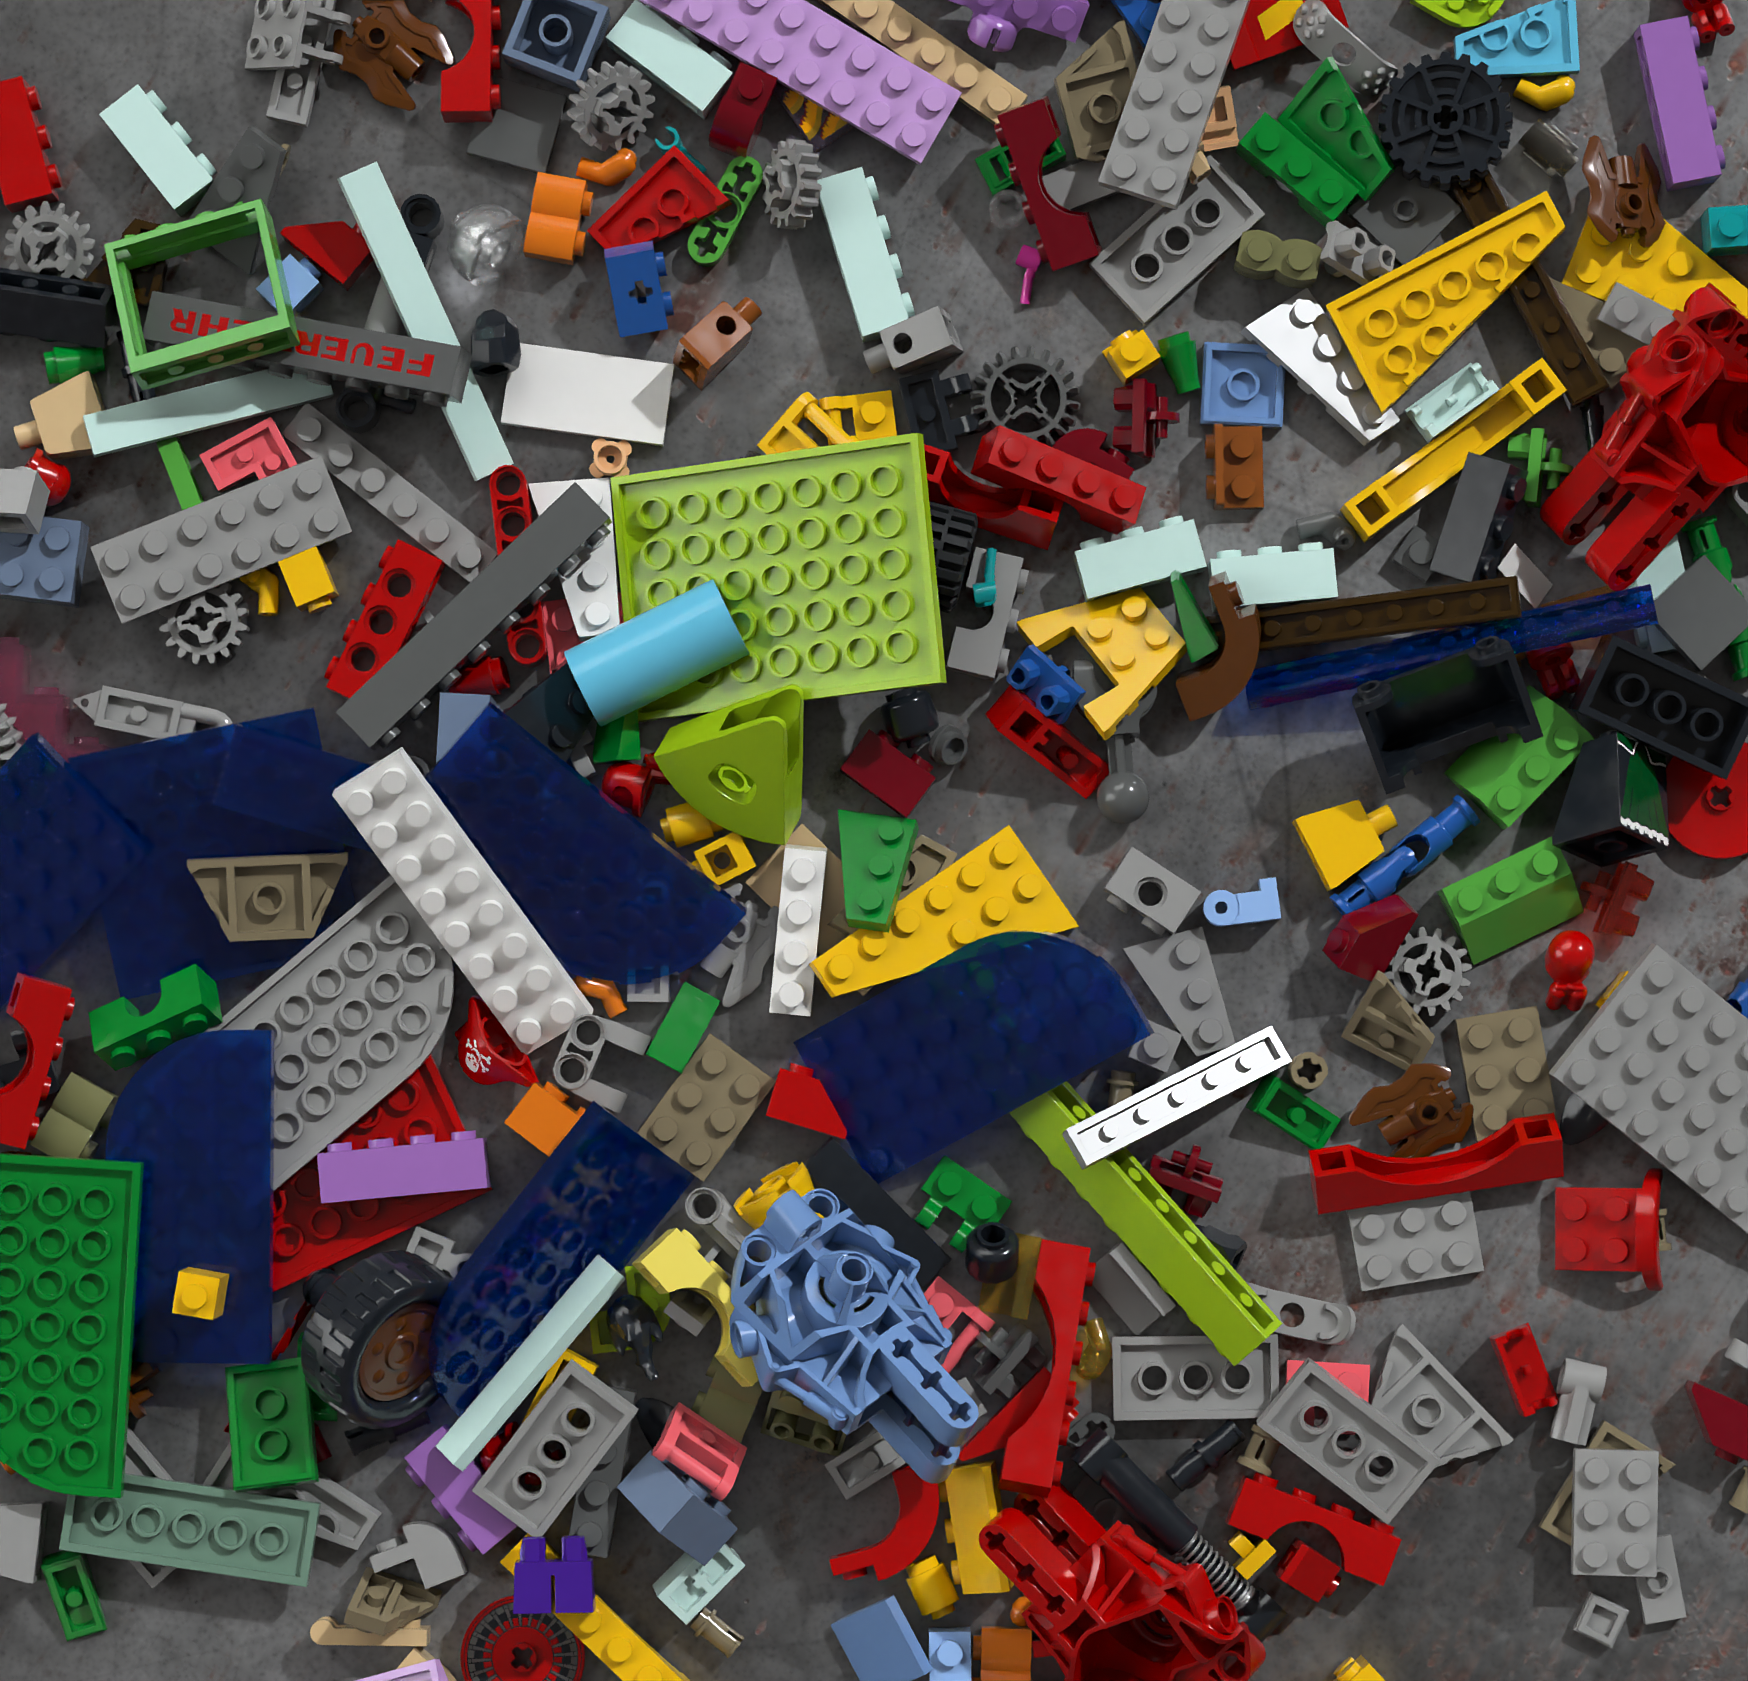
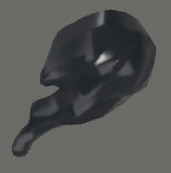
M635 1295L620 1296L608 1309L606 1315L611 1340L616 1351L624 1356L627 1346L631 1347L636 1354L635 1364L642 1368L649 1381H654L659 1377V1374L652 1361L653 1344L651 1335L658 1342L663 1340L660 1324L653 1309L641 1297Z

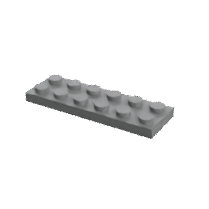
M1250 0L1161 1L1099 177V186L1175 210L1178 209Z
M320 455L91 546L90 549L122 624H125L278 563V561L312 547H318L352 533V529Z

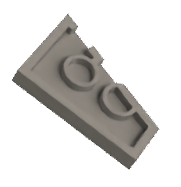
M1202 927L1122 949L1177 1031L1183 1035V1040L1195 1057L1236 1044Z

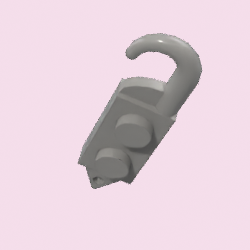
M104 685L102 690L73 700L76 705L95 721L94 726L172 743H182L187 740L194 732L197 722L217 726L221 730L223 738L218 747L203 751V756L207 758H216L224 755L231 749L235 741L233 722L225 713L217 709ZM84 700L89 701V704L86 707L82 705Z

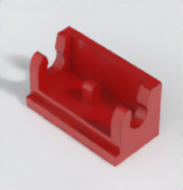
M1529 1323L1489 1337L1520 1416L1527 1417L1535 1414L1536 1410L1558 1404L1557 1395Z

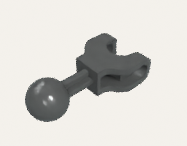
M1075 659L1073 680L1086 691L1083 698L1075 705V708L1088 720L1083 706L1108 691H1105L1097 684L1093 664L1090 660ZM1157 686L1155 688L1150 687L1138 701L1139 706L1130 716L1125 715L1117 724L1116 732L1106 740L1109 776L1101 782L1098 788L1097 804L1101 813L1114 823L1128 824L1138 820L1145 813L1149 804L1148 788L1145 782L1133 772L1131 738H1138L1140 733L1139 722L1152 708L1157 697ZM1096 730L1097 741L1104 740Z

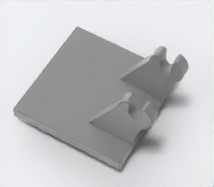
M257 0L254 6L255 17L251 38L246 47L247 58L244 69L250 71L300 68L301 58L329 65H335V63L342 65V55L304 45L301 43L306 17L342 26L343 24L350 25L351 16L312 5L313 0Z

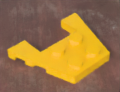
M1141 587L1024 618L1017 622L1018 632L1029 645L1034 644L1043 653L1074 635L1116 686L1083 706L1085 716L1104 740L1109 739L1116 732L1117 724L1125 715L1130 716L1139 706L1138 701L1151 686L1155 688L1187 652L1186 642Z

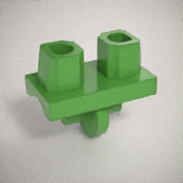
M1532 428L1531 434L1509 435L1508 458L1528 460L1527 488L1521 501H1525L1528 507L1541 508L1544 475H1548L1546 489L1555 490L1559 486L1560 476H1568L1573 470V466L1561 463L1563 449L1551 448L1549 462H1545L1548 435L1544 433V428Z

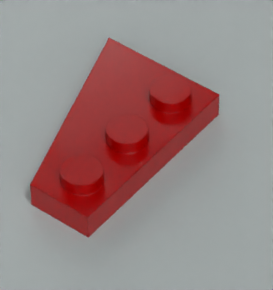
M674 145L587 232L604 249L653 241V244L732 205V203Z

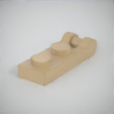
M331 1616L321 1617L310 1629L312 1640L319 1645L427 1646L430 1643L431 1625H421L420 1618H416L384 1636L376 1633H365L348 1624H339Z

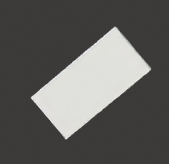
M520 343L521 359L519 368L507 375L501 417L502 425L664 446L675 369L674 364Z

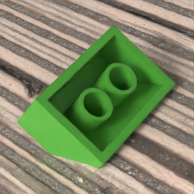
M1530 685L1526 688L1543 737L1524 743L1519 734L1509 733L1507 734L1508 741L1500 743L1498 736H1494L1471 745L1444 773L1502 830L1509 828L1579 755L1584 742L1594 739L1565 709Z
M1552 836L1436 891L1463 948L1467 950L1466 954L1472 966L1584 912L1572 872L1561 850L1552 845Z

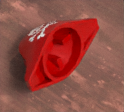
M472 996L468 1002V1021L455 1031V1036L459 1041L458 1058L465 1074L474 1082L482 1085L510 1081L525 1087H531L534 1083H539L528 1055L520 1051L481 996Z

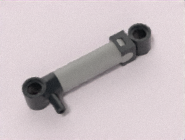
M415 194L404 201L400 214L427 273H429L437 249L433 239L440 235L444 228V216L434 198L427 194ZM428 209L433 212V218L429 224L422 227L412 224V217L416 211ZM381 277L364 329L404 336L406 329ZM344 386L343 392L336 400L335 411L346 429L353 433L362 434L369 432L377 425L380 418L381 405L412 414L416 408L417 401L411 397H408V400H402L384 395V389L370 387L369 393L348 389ZM353 402H366L368 404V412L362 419L352 420L348 418V408Z

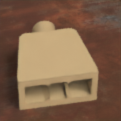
M86 371L30 401L35 420L14 426V433L21 450L43 443L47 456L52 460L93 455L83 415L106 409L95 376L90 371Z

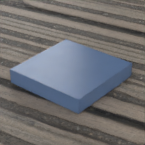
M1204 342L1200 425L1214 426V424H1223V426H1262V428L1282 429L1285 368L1282 365L1277 367L1266 357L1268 352L1260 345Z
M894 1595L840 1618L831 1624L860 1681H912L933 1670Z

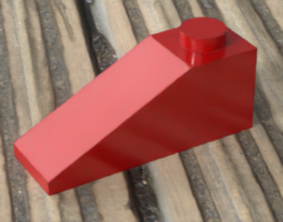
M1011 684L985 714L997 731L1085 799L1092 794L1109 774L1108 763L1063 724L1059 725L1050 716H1045L1036 708V703L1020 689L1016 690Z
M1043 1365L960 1448L958 1458L963 1462L1005 1448L1008 1438L1025 1424L1039 1406L1048 1388L1051 1372ZM1075 1396L1073 1405H1065L1063 1420L1070 1421V1423L1079 1414L1075 1407L1080 1402Z

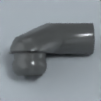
M1333 512L1296 520L1300 540L1321 535L1341 550H1347L1355 544L1356 532L1353 526Z

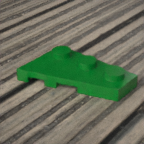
M1327 57L1279 116L1277 121L1359 189L1358 195L1365 201L1371 200L1396 168L1333 57Z
M838 809L845 910L848 926L889 933L919 830L917 820Z

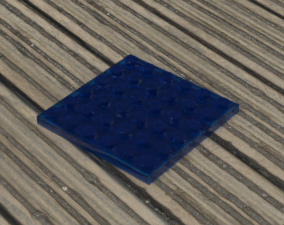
M314 706L68 757L120 998L124 996L126 999L159 993L161 992V979L193 964H197L214 981L282 967L356 905L347 863L313 938L229 942L220 926L219 920L204 898V894L194 876L187 868V859L345 852Z

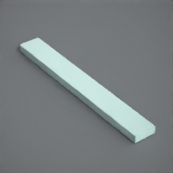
M377 161L338 178L340 187L408 336L460 346ZM470 368L462 404L448 401L447 407L441 408L474 481H477L492 474L500 466L512 465L514 463Z

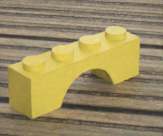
M678 1228L667 1230L632 1265L659 1295L678 1289H685L704 1296L716 1309L721 1322L722 1334L718 1350L715 1354L716 1359L742 1387L753 1386L759 1379L752 1357L738 1358L731 1343L729 1321L735 1307L731 1303V1288L725 1282L728 1280V1275L713 1260L709 1263L698 1252L701 1248L699 1242L687 1230L683 1229L681 1232ZM754 1304L749 1306L753 1312L756 1310Z

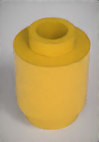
M688 802L666 808L667 817L660 819L666 842L675 841L677 848L714 837V832L723 830V827L707 819Z
M935 1554L925 1557L905 1568L909 1576L906 1578L907 1584L922 1616L931 1614L932 1619L935 1620L956 1610L953 1603L960 1599L944 1562L939 1563Z

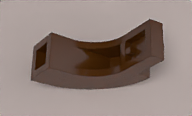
M1226 571L1211 576L1208 585L1225 630V643L1220 652L1209 662L1177 674L1175 685L1190 722L1215 713L1233 701L1247 685L1258 658L1261 623L1256 603L1240 609L1239 606L1244 604L1240 587L1237 581H1229Z

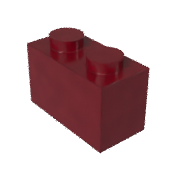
M869 729L842 765L840 772L898 815L908 818L936 781V777L930 774L934 767L915 753L911 758L897 750L901 743L894 742L891 735L886 731L880 729L876 734Z

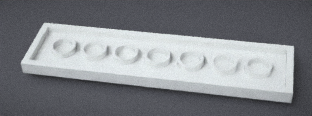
M403 747L334 789L332 796L521 1052H524L526 1055L569 1030L573 1021L579 1016L585 1014L592 1015L593 1007Z

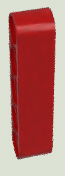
M513 465L498 467L490 477L489 487L497 555L519 536H508L504 533L503 525L508 518L517 516L524 519V530L533 523L528 481L523 472ZM514 476L520 480L519 490L510 496L501 494L498 490L500 481L504 477ZM543 600L534 606L532 614L521 618L507 632L510 654L519 665L525 668L539 666L548 655L542 606ZM528 637L538 640L539 651L534 657L523 658L519 656L517 649L520 641Z

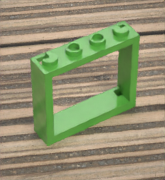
M262 199L247 203L240 201L230 208L216 212H202L196 215L195 218L186 221L165 223L158 226L155 230L138 235H124V239L104 244L130 372L142 390L301 345L272 216ZM260 232L278 315L147 353L130 270Z

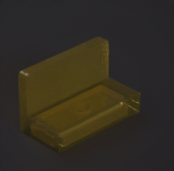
M1016 1233L1019 1239L1018 1269L1014 1276L1005 1282L998 1284L982 1282L978 1308L981 1311L1027 1320L1042 1238Z

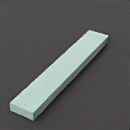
M268 369L83 415V421L93 456L98 457L303 405L306 402L311 403L331 398L334 394L331 385L325 386L306 380L307 375L293 373L292 379L271 375L268 373Z
M597 1255L436 1445L443 1455L462 1472L625 1281L626 1278L600 1255Z

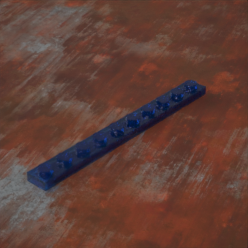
M1648 584L1523 611L1522 618L1449 627L1254 669L1251 678L1245 686L1248 705L1251 711L1344 690H1353L1365 682L1372 680L1383 681L1474 647L1479 640L1489 636H1497L1499 639L1509 641L1516 655L1526 651L1558 646L1568 642L1657 624L1658 618L1651 585Z

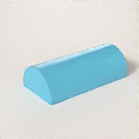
M714 579L564 651V654L592 714L602 727L749 655V651Z

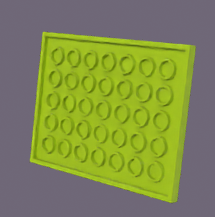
M911 433L610 478L623 621L626 622L714 579L749 651V655L638 708V722L707 714L790 684L797 685L802 689L804 701L947 683L923 434Z

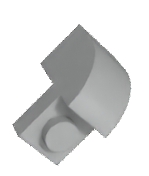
M716 1243L704 1258L708 1263L713 1260L726 1272L728 1280L725 1282L731 1288L735 1261ZM680 1289L663 1312L674 1319L677 1325L687 1329L697 1337L716 1313V1309L699 1293Z
M429 1521L406 1523L402 1528L407 1541L402 1543L400 1536L376 1544L378 1552L369 1557L374 1573L414 1558L425 1589L462 1576L468 1571L459 1545L452 1534L442 1526Z

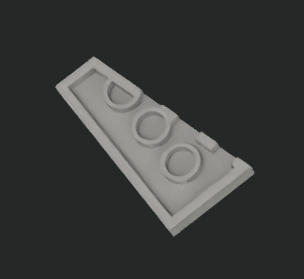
M230 1442L203 1485L233 1489ZM319 1471V1482L247 1491L320 1502L321 1509L316 1536L354 1550H358L382 1514V1512Z

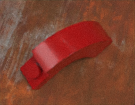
M910 1466L892 1471L900 1503L899 1516L895 1526L885 1538L875 1544L829 1556L833 1576L842 1574L844 1580L854 1579L868 1574L866 1567L874 1565L877 1579L880 1581L897 1574L911 1564L923 1551L933 1534L939 1512L938 1483L932 1484L924 1481Z

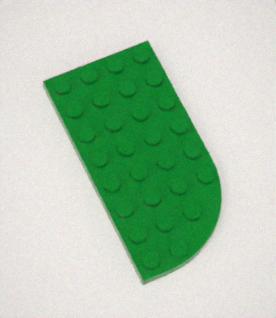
M0 1153V1461L29 1479V1482L51 1491L78 1496L122 1498L124 1494L144 1162Z

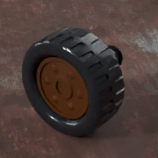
M402 1250L381 1252L359 1261L340 1276L335 1274L333 1270L326 1268L313 1271L303 1283V1297L314 1308L302 1339L301 1364L303 1373L310 1388L331 1408L350 1422L368 1429H386L408 1422L432 1406L445 1393L460 1372L468 1355L473 1337L474 1320L469 1298L461 1287L423 1257Z

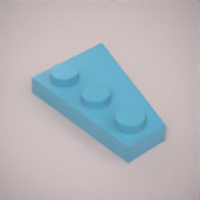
M1552 0L1542 5L1538 4L1503 20L1499 19L1457 35L1453 40L1454 59L1458 60L1462 54L1470 55V63L1475 66L1480 62H1484L1489 66V77L1496 75L1500 78L1578 74L1580 71L1576 0Z

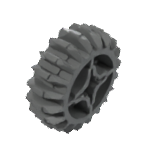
M1031 345L1028 346L1026 357L1020 358L1017 346L1011 347L1012 360L1007 361L1002 352L996 353L995 358L999 367L996 368L992 363L985 362L983 369L990 377L986 378L982 375H976L974 378V383L983 388L984 391L974 390L970 393L971 400L982 402L981 405L971 408V414L979 413V416L985 415V418L978 423L981 428L978 431H984L989 427L994 429L999 425L1009 429L1011 425H1014L1020 419L1027 418L1035 421L1037 424L1041 423L1044 428L1034 432L1018 433L1039 442L1043 441L1044 444L1052 447L1055 444L1051 437L1052 434L1061 438L1067 433L1061 427V424L1074 427L1077 421L1073 416L1066 413L1067 411L1076 412L1080 410L1081 404L1079 402L1068 400V398L1079 394V386H1065L1074 378V373L1067 371L1059 375L1058 372L1062 369L1064 360L1059 358L1050 366L1047 362L1051 352L1047 349L1042 352L1040 360L1033 358L1035 347ZM1018 370H1032L1041 374L1032 382L1026 384L1019 383L1013 378L1010 379L1006 376ZM1050 383L1054 385L1059 397V410L1055 418L1047 413L1048 409L1044 407L1040 399ZM996 384L1003 389V393L1010 401V406L1000 420L996 417L991 405V394ZM1035 390L1032 404L1036 405L1035 409L1025 405L1022 409L1019 408L1015 412L1019 399L1015 398V393L1025 397L1029 393L1032 394Z

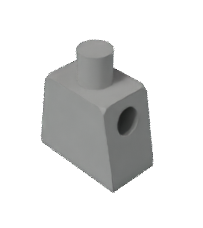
M936 306L881 330L880 336L883 343L864 350L863 354L872 374L892 366L893 370L903 375L958 355L964 351L950 314L941 307ZM912 340L911 349L903 354L902 347L904 343Z
M49 1501L0 1503L1 1576L32 1584L40 1580Z

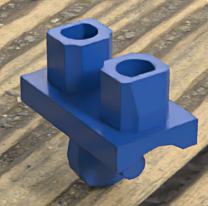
M1034 644L1026 647L1006 677V681L1016 690L1020 689L1036 703V708L1045 716L1053 718L1059 725L1067 721L1072 709L1086 693L1081 686L1069 677L1070 670L1066 666L1061 665L1058 667Z

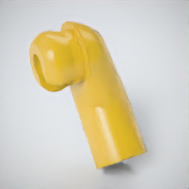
M1560 75L1555 81L1541 87L1522 77L1513 96L1542 111H1549L1567 104L1574 97L1576 85L1574 80L1567 75Z

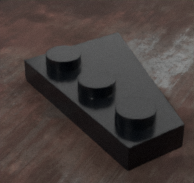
M566 659L553 669L552 673L537 686H533L525 692L520 700L496 716L498 720L557 766L567 762L594 717Z

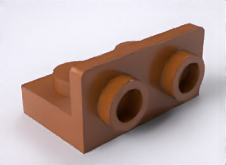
M1214 424L1212 434H1205V459H1213V475H1206V500H1214V510L1263 509L1262 426L1223 427V424Z

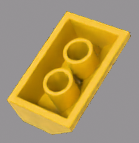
M995 1459L954 1465L949 1477L945 1481L938 1483L941 1502H949L951 1518L944 1519L948 1544L955 1543L957 1560H951L954 1585H962L963 1594L1009 1592L1014 1585L983 1552L978 1541L982 1528L1003 1510L1000 1489H998L999 1480Z

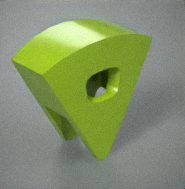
M790 684L669 728L653 757L673 788L707 819L729 831L764 843L786 845L801 817L803 691L799 686Z

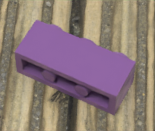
M445 1424L404 1457L409 1463L405 1470L419 1487L426 1484L435 1495L431 1502L442 1517L447 1520L452 1516L461 1527L457 1534L468 1549L474 1552L478 1548L482 1554H485L518 1525L472 1492L474 1486L485 1473L475 1458L462 1472L436 1447L450 1429Z

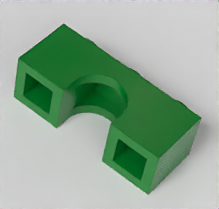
M1266 112L1238 143L1236 154L1265 178L1272 176L1283 183L1297 197L1298 205L1325 228L1328 222L1337 221L1343 215L1360 191Z
M193 964L161 979V998L159 1003L146 1015L124 996L88 1012L94 1053L117 1071L223 1023L217 983L197 964Z

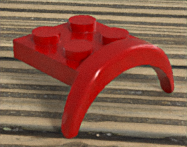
M1661 1168L1649 1169L1645 1175L1642 1188L1555 1187V1270L1642 1272L1646 1287L1651 1291H1661L1663 1289L1659 1255V1206L1663 1170Z

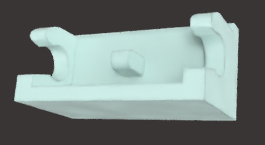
M1476 362L1473 365L1469 363L1404 410L1427 443L1433 441L1500 390L1493 380L1487 381L1481 372L1482 366Z
M726 1544L722 1546L705 1566L685 1552L652 1586L657 1597L687 1625L745 1567V1564L741 1561L736 1551L732 1547L729 1548Z

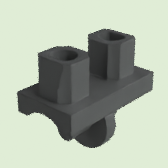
M1019 1320L1009 1333L1000 1327L991 1338L982 1331L976 1336L984 1346L974 1357L981 1365L970 1377L988 1394L991 1395L994 1392L1006 1400H1010L1022 1384L1010 1372L1020 1361L1033 1371L1045 1361L1048 1355L1037 1342L1040 1338Z

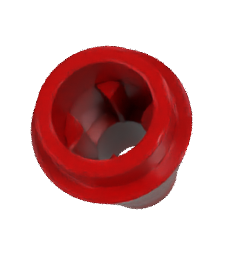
M488 655L476 663L458 670L462 676L448 690L449 693L502 694L503 689L510 688L509 672L504 659L501 656L493 658L491 655Z

